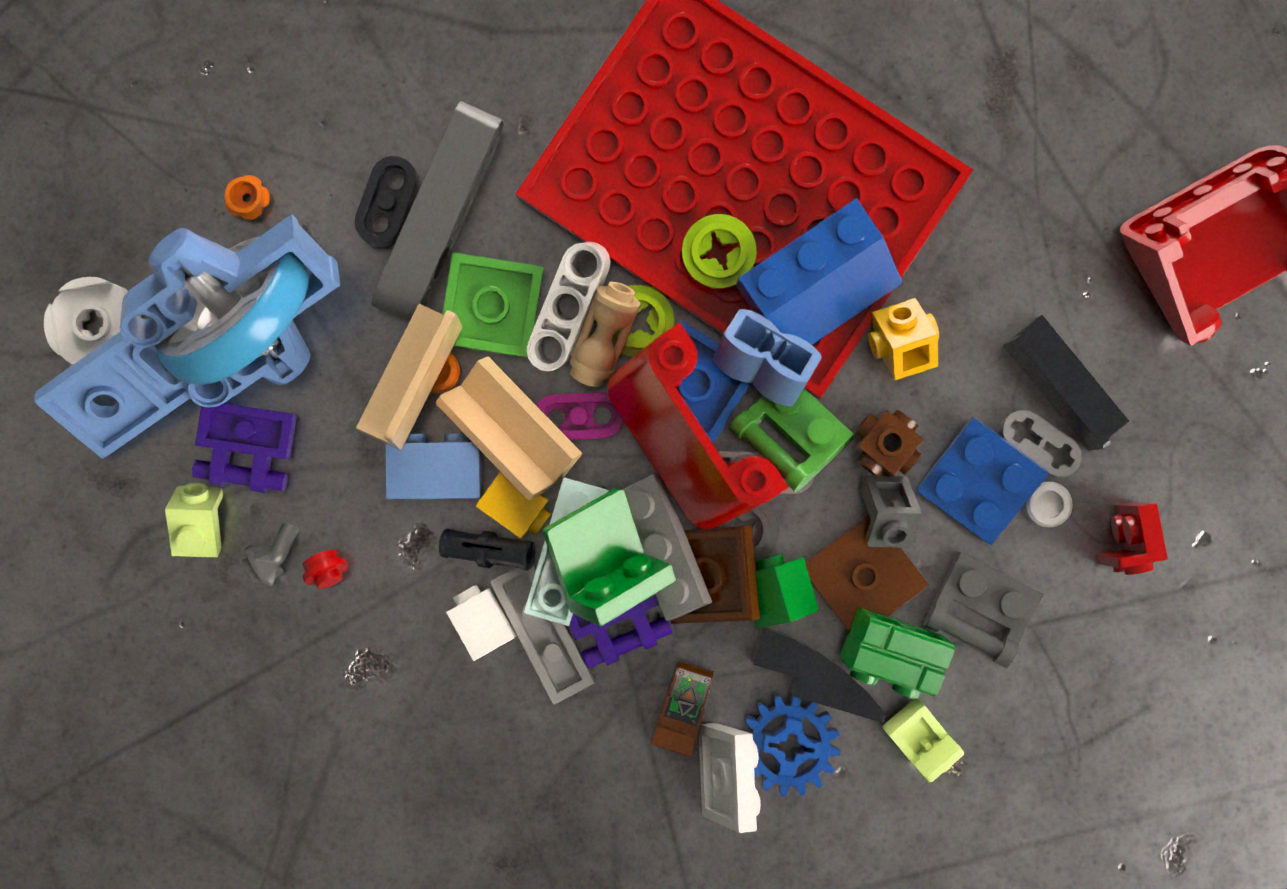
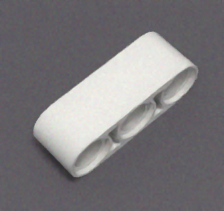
M584 242L574 244L568 248L561 260L527 345L528 359L539 370L553 371L570 360L596 289L599 286H603L610 269V256L599 243ZM583 250L590 251L597 259V269L591 276L583 275L576 266L577 256ZM565 293L573 295L579 302V313L573 319L564 316L559 309V300ZM546 336L554 337L561 344L562 352L558 360H551L542 352V341Z

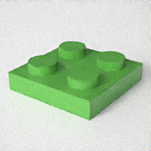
M452 252L442 314L445 315L447 310L456 313L463 327L453 347L528 359L527 345L536 324L544 267Z

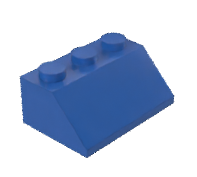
M856 198L739 277L735 286L752 311L770 320L780 333L795 335L812 345L902 284V280L883 236Z

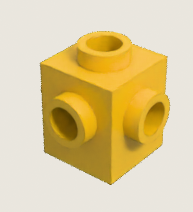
M916 298L872 312L873 332L868 333L869 345L874 357L884 360L895 381L938 367V326L931 313L925 315Z

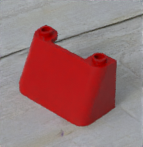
M1271 145L1251 151L1133 216L1120 227V233L1127 251L1174 334L1184 343L1192 346L1195 343H1202L1211 339L1222 325V319L1217 311L1219 308L1287 271V147Z
M678 323L658 336L611 376L608 383V396L612 405L686 517L695 526L702 529H713L770 501L789 487L777 468L763 457L749 456L737 463L732 461L726 465L676 389V387L682 384V380L694 370L697 363L696 347L682 324Z

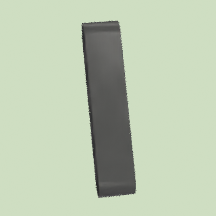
M462 101L457 105L376 286L372 298L373 307L410 322L418 304L426 307L499 142L504 127V119Z

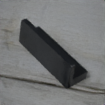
M1043 315L1035 318L1003 344L1089 451L1106 448L1111 443L1109 438L1129 422L1127 417Z

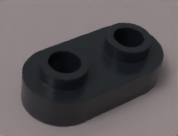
M399 156L385 157L375 164L370 174L355 216V228L359 236L372 246L386 247L397 241L413 204L419 186V178L412 164L406 159ZM395 175L404 177V183L399 189L389 188V180ZM380 217L387 218L388 227L382 232L374 231V221Z

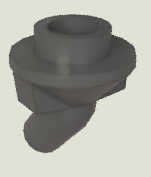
M283 523L270 550L263 544L257 547L250 545L245 548L247 558L242 560V564L246 573L255 584L262 581L264 585L270 587L274 585L275 578L284 573L281 564L287 558L299 532L296 527Z

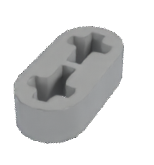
M1017 410L1006 414L1001 419L998 426V434L1047 469L1049 472L1048 476L1066 477L1073 474L1079 468L1082 462V452L1079 445L1068 435L1029 410ZM1026 420L1029 423L1026 431L1037 438V441L1033 443L1029 439L1024 438L1016 442L1013 439L1015 431L1010 427L1012 422L1021 423ZM1047 445L1052 449H1059L1064 446L1066 448L1064 457L1069 460L1067 465L1062 464L1053 467L1051 465L1053 456L1043 450L1042 447Z

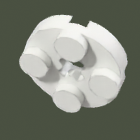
M99 277L77 278L58 290L61 293L55 298L53 304L48 305L44 315L45 336L50 347L57 355H61L67 362L74 365L120 332L122 301L124 295L128 292L125 288ZM93 311L96 312L97 317L103 318V326L99 328V333L94 336L92 331L83 329V322H87L90 319L89 313Z

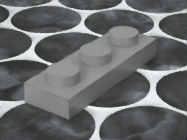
M652 474L622 489L625 492L644 554L667 562L673 568L676 581L655 593L665 620L676 619L712 603L668 489L659 474Z
M533 563L529 571L514 568L489 582L550 700L555 705L595 684V680L566 625L524 613L536 573V567Z

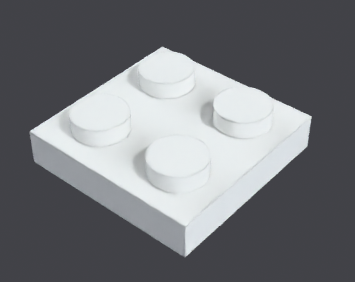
M715 722L700 724L698 736L702 817L738 833L757 831L756 816L760 812V797L755 788L754 768L758 764V750L753 741L752 733Z

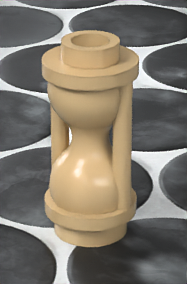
M609 282L608 286H599L596 289L569 360L572 365L570 375L575 380L588 386L602 387L606 379H610L614 374L641 305L639 300L634 297L635 291L630 287L618 282ZM596 320V331L589 336L593 323ZM620 330L616 343L613 345V335Z

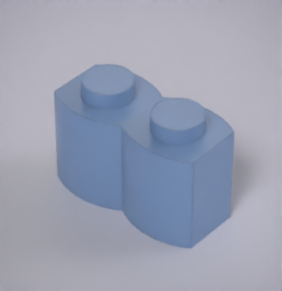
M739 309L725 331L712 360L726 375L742 382L753 383L755 388L767 399L780 405L793 406L822 356L810 343L802 338L780 333L778 328L764 316L750 310Z

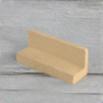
M418 304L356 426L359 432L401 451L463 328L456 313L447 310L445 315Z
M489 356L476 362L461 386L441 394L436 401L437 406L528 500H532L559 484L583 454Z

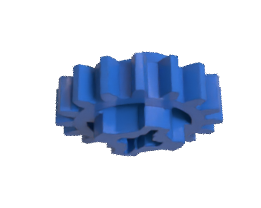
M774 694L773 707L768 709L765 704L758 702L757 707L761 715L758 718L746 715L744 719L747 725L752 728L750 733H752L753 741L758 750V764L754 768V777L760 774L764 775L761 785L766 791L774 783H777L781 796L786 797L789 786H795L802 796L806 792L805 783L811 781L818 788L822 786L821 779L818 776L822 770L831 774L835 771L827 760L829 756L840 755V749L830 744V740L840 736L839 731L836 728H825V725L832 717L827 711L816 715L818 703L808 701L805 706H801L800 698L791 695L789 703H784L779 694ZM783 715L782 722L772 730L764 729L771 720ZM802 717L814 724L818 731L819 739L814 736L805 735L802 731ZM788 734H793L801 745L799 747H792L790 754H785L778 743L779 741H787ZM759 750L774 755L777 759L776 771L769 768L763 762ZM807 759H814L808 768L796 773L797 767Z

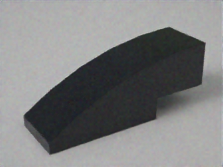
M768 627L759 629L751 656L752 663L793 676L789 689L793 696L884 723L886 713L871 695L840 666L816 649L787 634Z

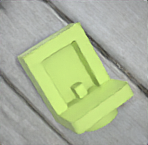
M189 483L176 487L165 508L172 556L218 557L222 549L217 508L223 498L222 487L206 486L202 483Z
M913 699L882 726L888 736L928 782H933L964 755V751L947 734L919 699Z

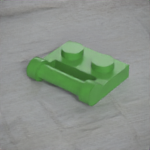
M805 388L793 406L780 405L762 396L749 409L740 413L729 427V430L739 439L744 437L786 477V484L794 492L801 490L853 441L854 434ZM766 419L807 460L798 464L758 424Z

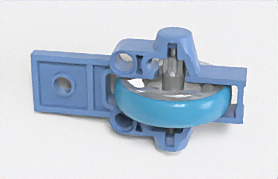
M293 214L263 235L244 240L229 249L204 237L202 238L185 228L177 229L168 234L158 243L149 256L148 263L154 273L124 295L120 332L35 392L34 403L94 453L104 459L190 398L199 406L217 407L260 378L278 386L285 385L294 380L306 368L311 353L293 319L339 287L340 281L337 261L332 256H328L298 224V220ZM137 315H146V316H150L151 318H149V319H142V318H138V317H136V316H137ZM98 395H109L118 402L111 407L99 406L92 399Z

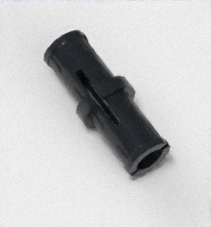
M446 528L439 540V553L441 557L475 561L479 567L483 568L501 565L529 571L534 563L536 553L534 542L501 538L492 531H483L481 534ZM480 548H487V549L496 550V551H489V550L480 549Z

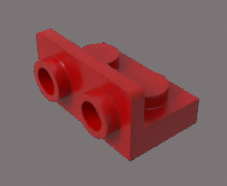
M1128 502L1115 505L1116 515L1111 517V527L1115 541L1122 543L1123 550L1097 554L1098 564L1112 566L1113 572H1125V575L1154 571L1153 562L1168 560L1157 503Z

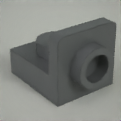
M864 475L860 491L871 518L865 537L867 545L869 547H910L921 520L922 511L908 477Z

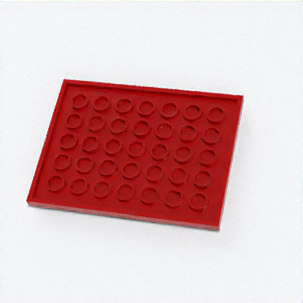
M646 0L515 194L517 198L581 241L599 243L606 249L611 261L724 335L739 309L750 311L752 309L735 285L733 287L711 289L695 281L684 266L682 256L683 241L688 230L698 220L709 215L725 214L742 221L749 228L755 239L756 259L754 268L857 198L883 236L900 278H902L973 172V169L719 0ZM711 234L712 249L704 257H701V260L716 258L719 265L722 264L723 269L727 270L725 266L727 263L726 255L732 252V249L738 247V245L731 247L729 245L721 246L719 240H716L714 234ZM892 291L812 344L822 358L804 387L810 394L818 399L822 398L872 323V312L882 308Z

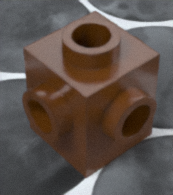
M885 410L878 413L877 416L869 413L853 433L858 440L851 449L860 455L856 461L876 477H879L881 473L885 476H895L898 471L905 475L922 454L917 450V447L924 439L915 432L919 426L899 410H896L894 414ZM887 434L893 435L899 441V446L894 452L887 451L883 446V439Z

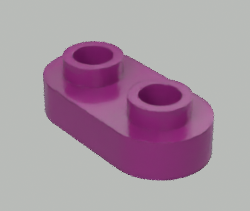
M606 392L551 394L543 397L536 404L547 417L551 411L556 409L564 412L565 421L562 425L558 426V429L569 440L610 438L617 434L624 424ZM598 408H606L610 411L611 419L607 424L600 425L594 421L593 415Z

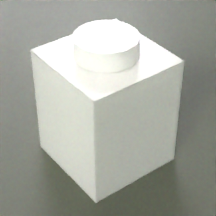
M476 584L453 597L457 606L446 613L473 661L517 636L492 587L481 592Z

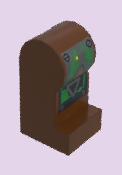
M678 660L650 737L651 745L689 757L692 756L714 671Z

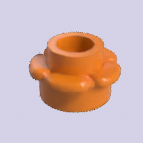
M244 175L243 177L235 178L225 189V206L228 212L235 217L242 216L245 220H254L262 215V209L269 204V191L266 187L262 186L261 180L255 176ZM250 194V201L244 202L243 196Z

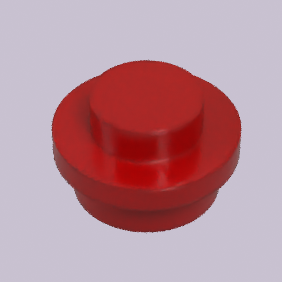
M337 550L323 551L303 562L302 565L305 572L302 578L306 585H316L317 589L328 588L343 579L342 573L348 569V563L345 558H340Z

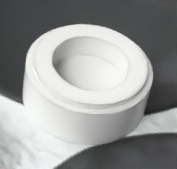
M1042 482L1024 504L1023 510L1026 517L1033 524L1040 527H1056L1063 524L1069 518L1073 503L1070 493L1064 486L1056 482Z

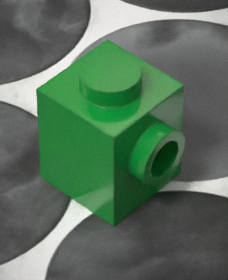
M783 553L756 560L758 569H756V581L760 619L754 620L756 629L789 623L819 611L804 557L785 561Z

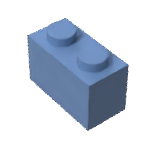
M464 433L444 434V443H426V434H409L401 451L386 444V499L482 498L484 495V454Z

